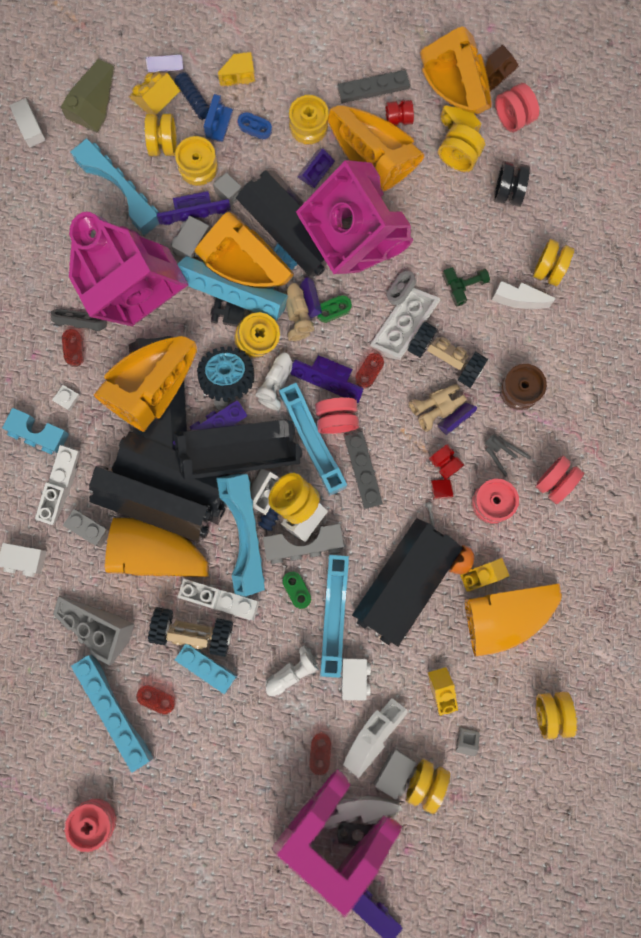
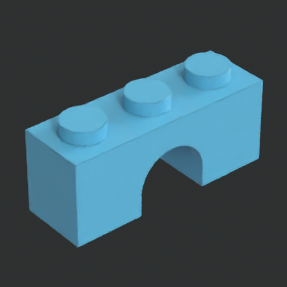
M15 408L11 409L2 429L8 432L7 435L16 440L19 437L25 439L24 443L32 447L39 445L42 447V451L50 455L53 452L58 453L59 446L65 444L69 433L49 423L46 424L40 433H33L32 426L35 419Z
M188 644L184 645L175 658L176 662L223 694L227 693L238 676L223 665L211 660L200 649L193 648Z

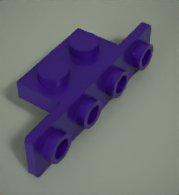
M209 191L173 198L175 210L157 213L156 215L160 225H171L173 222L187 221L189 216L193 218H206L213 214H225L227 211H231L229 199L211 202Z
M320 355L316 358L313 366L298 360L293 362L290 372L292 376L344 398H353L359 403L364 389L347 382L353 369Z
M235 401L218 413L214 410L205 416L207 420L202 423L197 421L189 428L191 430L231 426L246 418L247 414L240 403Z
M366 888L352 907V910L382 938H396L402 931V926L387 913L388 908L381 901L377 903L372 898L373 894Z

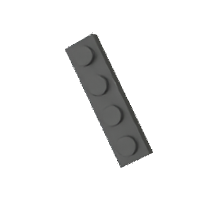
M405 69L337 84V89L342 104L410 89V82Z
M363 431L344 436L364 510L383 505Z

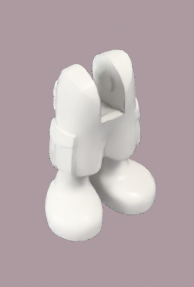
M281 353L275 358L271 370L265 377V382L256 392V397L259 398L260 403L276 411L281 407V402L276 398V391L284 388L293 365L287 353Z
M305 645L299 649L300 662L294 666L290 662L266 680V693L269 696L274 697L282 694L287 688L299 682L301 678L319 670L314 656Z

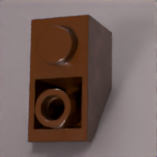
M503 44L488 57L485 69L490 91L494 90L519 67L514 56Z

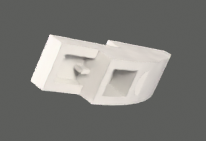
M64 445L59 446L49 482L45 483L35 520L50 525L55 524L66 502L77 472L75 467L80 454L79 450Z
M183 579L177 597L252 621L255 619L260 603L256 600L187 579Z
M391 698L380 712L376 710L365 724L343 764L358 779L385 747L383 742L408 714L407 709Z
M357 796L342 799L336 806L337 810L333 811L323 828H335L342 821H346V823L353 822L360 815L363 823L374 824L383 815L389 818L397 816L402 807L398 801L376 796Z

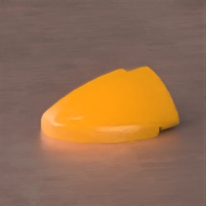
M458 27L420 51L424 67L422 71L430 86L445 101L461 110L480 114L492 107L483 57L481 54L477 55L476 42L470 31L465 27Z
M338 105L330 108L328 122L342 150L350 161L370 162L373 164L380 176V187L383 192L405 179L424 159V153L413 144L414 139L392 123L366 111L348 106Z
M226 212L195 248V253L206 263L205 265L221 277L238 284L252 287L282 286L287 284L295 275L255 230H250L237 215L231 212Z
M114 517L112 519L105 554L106 573L131 574L135 576L209 577V563L207 559L187 538L134 518Z

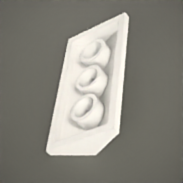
M413 288L402 304L396 305L370 346L388 358L401 360L421 325L427 321L439 303L440 298Z

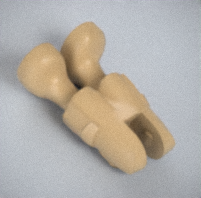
M292 283L284 292V294L288 295L286 302L288 318L290 321H295L294 329L290 330L287 336L289 341H299L309 337L310 332H313L315 329L308 315L309 311L304 299L303 290L297 283Z
M458 384L430 393L427 400L413 399L409 402L410 410L415 416L423 413L429 407L435 406L434 410L419 416V424L425 432L432 429L433 421L438 416L441 418L447 417L467 400L465 395L457 397L453 401L450 399L449 396L460 389Z

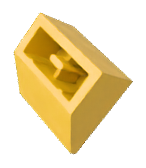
M149 72L141 84H137L132 88L129 98L146 113L157 115L180 92V89L167 72Z

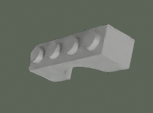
M340 524L321 527L316 540L306 546H296L289 543L283 534L263 537L267 562L271 561V564L283 563V559L290 558L291 561L301 560L303 555H310V558L322 556L321 552L329 551V554L340 553V549L344 548Z

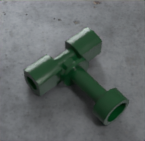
M453 267L445 269L442 273L446 285L452 289L451 297L456 307L467 302V297L464 293L467 286L478 282L481 285L490 282L489 273L485 268L477 271L476 276L465 280L462 277H457Z

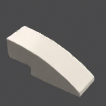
M26 98L9 105L29 148L46 141Z
M503 281L500 282L492 298V301L522 309L549 308L555 300L554 297L522 282L516 288Z

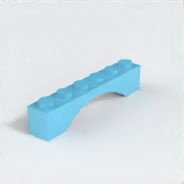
M86 138L70 151L74 161L85 173L103 177L114 183L127 198L129 217L132 224L145 236L159 224L156 215L159 213L153 205L150 207L146 197L142 193L138 194L135 191L136 187L130 180L126 181L123 178L124 174L118 167L115 169L112 166L113 163L110 158L100 153L101 150L95 142L91 143Z
M185 256L178 263L181 272L189 284L188 287L252 312L268 314L275 321L278 320L285 310L288 295L273 289L254 288L231 282L215 274L203 262Z
M297 383L279 390L280 398L328 495L331 496L346 489L347 483L318 432Z
M232 474L217 478L219 497L232 512L239 532V554L232 573L234 594L246 597L265 590V580L261 567L262 560L259 553V540L256 533V520L253 513V500L250 493L248 474Z
M329 555L321 677L341 678L349 556Z
M88 655L73 664L71 668L131 773L150 762L154 757L119 706L97 658Z

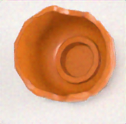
M466 545L461 546L463 549L448 570L449 572L463 575L472 569L474 553Z

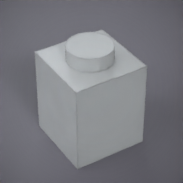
M228 173L219 176L213 184L215 193L222 200L229 199L230 207L238 201L236 197L242 190V186Z

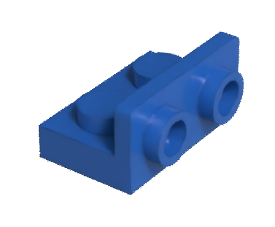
M213 95L203 127L206 138L223 142L233 110L232 108L224 107L220 95Z

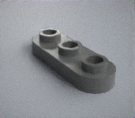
M54 309L51 311V321L56 325H70L75 328H89L94 331H101L107 326V321L92 318L87 312L68 309Z

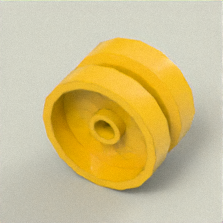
M303 95L292 102L289 108V125L294 139L306 145L318 143L326 136L328 131V107L320 97Z
M146 114L145 141L149 156H160L162 150L165 156H175L177 138L173 114H162L160 120L156 114Z
M456 124L449 129L446 138L438 149V154L441 160L454 170L469 172L474 168L478 157L482 154L485 148V141L475 129L466 125Z
M199 136L188 137L180 142L175 151V159L182 179L188 184L195 186L211 182L218 170L215 149L211 142Z
M549 239L532 277L543 280L550 271L547 282L557 287L569 268L575 248L565 245L557 255L559 242Z
M261 312L252 313L245 317L236 327L234 334L237 348L240 352L243 350L246 355L252 358L262 357L276 347L280 338L279 326L275 319Z
M288 473L282 476L274 484L268 497L271 509L282 515L284 519L292 524H300L308 520L316 511L320 501L317 489L297 473Z
M556 692L554 697L550 693L538 694L536 696V716L543 739H556L558 734L563 738L574 737L577 731V719L574 703L569 692Z
M422 759L410 780L405 801L414 806L422 802V809L424 811L435 814L446 794L450 781V771L440 766L434 770L432 762Z

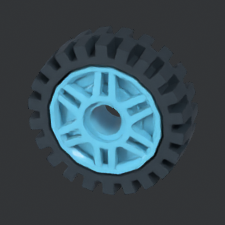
M229 346L227 350L224 347H220V351L215 348L213 353L209 351L206 353V357L203 356L201 358V362L199 361L197 376L200 387L205 395H209L211 399L215 397L216 401H220L223 398L224 402H228V398L234 401L236 400L235 396H238L240 399L243 397V393L247 394L249 392L248 389H251L252 383H254V368L252 360L243 350L240 352L238 348H235L233 351L232 347Z

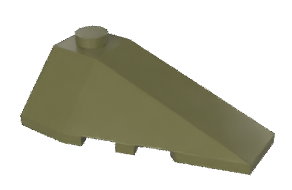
M97 59L69 91L61 105L67 120L97 133L99 132L107 116L106 110L110 99L109 92L113 81L114 65Z

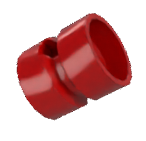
M402 100L400 104L397 101L386 102V121L395 126H398L399 123L402 125L413 124L414 107L412 100Z
M448 444L429 458L434 467L440 468L439 473L445 480L465 465L459 457H454V451Z

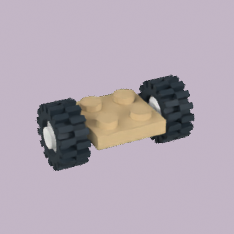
M424 322L415 334L407 351L421 358L428 348V352L458 370L463 368L464 370L457 381L471 388L483 371L488 358L475 351L467 364L466 360L469 355L466 354V350L461 347L456 348L452 346L451 342L444 337H437L432 342L438 329Z
M156 607L153 611L148 631L149 643L165 646L167 641H172L175 645L188 644L193 648L202 649L203 647L206 648L210 642V654L227 656L233 621L217 618L214 627L177 620L172 625L173 610Z

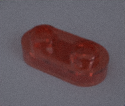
M68 329L62 334L63 356L68 365L77 367L84 361L83 340L77 330ZM72 338H76L75 342H70ZM73 356H78L76 360H72Z
M369 354L363 362L355 379L359 387L367 389L375 382L384 365V359L380 354ZM376 362L378 365L373 367L371 363ZM366 377L368 381L363 382L361 379Z
M151 685L141 687L136 695L137 701L141 705L163 715L172 712L176 706L175 698L171 694ZM146 691L151 693L150 699L145 697ZM164 700L169 701L168 707L163 706Z
M317 733L311 740L309 766L315 775H324L330 767L331 739L326 733ZM323 739L325 745L319 746L317 744L318 740ZM316 761H323V766L317 767Z

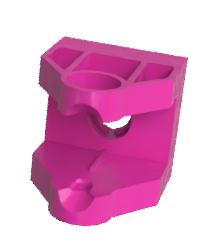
M345 160L296 211L333 274L359 273L382 261L396 257L413 242V238L410 235L411 225L403 212L389 211L381 196L384 195V192L380 187V176L370 162ZM353 215L351 227L345 229L342 220Z
M82 212L72 220L69 228L71 239L69 279L90 317L132 327L189 285L168 247L143 238L136 231L124 226L117 227L112 225L105 218L91 212ZM95 230L96 235L92 238L91 232Z
M337 769L302 807L271 848L284 863L339 913L346 917L379 872L393 843L402 830V825L398 821L383 815L350 851L338 869H333L309 845L326 824L351 785L345 775Z

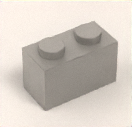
M189 216L187 221L182 223L178 236L173 238L171 247L174 254L181 258L188 256L196 259L198 255L195 253V248L210 231L209 225Z
M73 509L63 524L64 527L100 548L108 538L109 529Z
M393 747L374 781V786L394 799L402 796L407 787L405 785L409 777L412 778L417 770L415 760Z

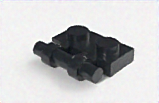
M214 297L215 302L214 307L211 308L210 322L217 324L219 317H224V325L237 327L244 318L245 308L227 302L225 310L221 309L224 300Z

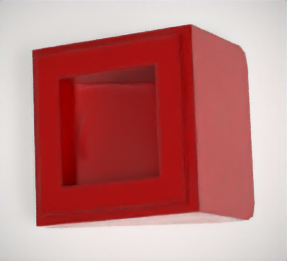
M450 479L431 480L433 500L454 497Z

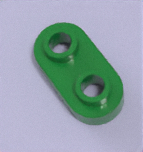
M344 295L320 304L322 313L328 312L329 315L323 316L321 313L317 315L319 321L327 323L345 316L351 311L352 302ZM345 305L346 308L340 309L339 306Z
M288 572L283 577V586L293 605L298 609H304L310 605V593L298 573ZM290 578L296 579L295 585L289 584ZM303 595L305 601L303 603L298 602V596Z

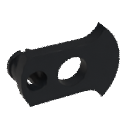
M342 821L337 832L339 844L356 846L360 841L352 838L353 831L359 829L365 836L374 827L375 823L362 825ZM345 829L347 835L341 836L340 833Z

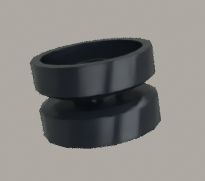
M502 162L495 189V203L504 204L509 197L510 205L518 207L522 205L528 186L530 165L519 164L514 173L515 167L513 162Z

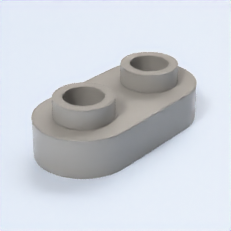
M401 272L389 288L387 298L392 305L402 304L416 285V278L413 272Z

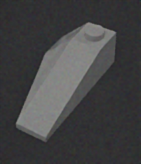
M58 596L53 613L68 630H72L78 636L77 640L81 644L84 643L90 649L89 653L93 657L108 665L113 664L129 643L134 627L133 623L120 616L63 596Z

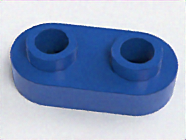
M248 112L239 115L237 122L242 132L259 139H267L271 136L272 125L268 120Z

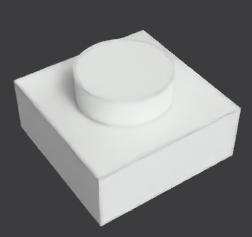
M62 385L52 401L71 411L80 395Z

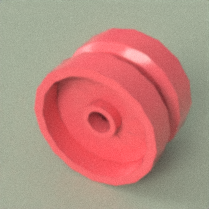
M519 83L512 87L510 91L507 90L496 97L495 107L500 122L509 132L514 133L523 128L524 125L536 121L539 117L537 98L532 89L525 83Z
M332 398L315 404L316 415L321 417L317 420L319 433L338 434L354 431L359 428V419L353 415L358 410L357 400L353 398Z
M564 455L560 456L549 467L535 485V488L541 493L551 489L548 498L555 504L560 503L569 495L585 474L577 466L568 470L571 461Z
M504 479L486 481L475 490L472 497L474 514L480 520L489 524H497L509 519L516 513L519 506V495L516 488Z
M94 798L86 800L77 806L69 814L65 822L64 832L69 844L81 852H91L99 849L112 836L116 828L117 818L112 806L102 799Z

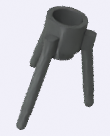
M495 433L484 443L488 447L485 451L490 454L505 477L508 474L493 451L497 453L502 448L516 459L518 456L510 450L512 449L525 458L531 459V456Z

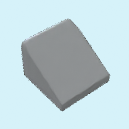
M460 728L456 752L475 756L479 751L480 732Z

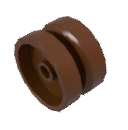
M519 364L513 367L501 381L500 396L503 402L510 408L527 410L544 396L547 388L546 377L534 365Z

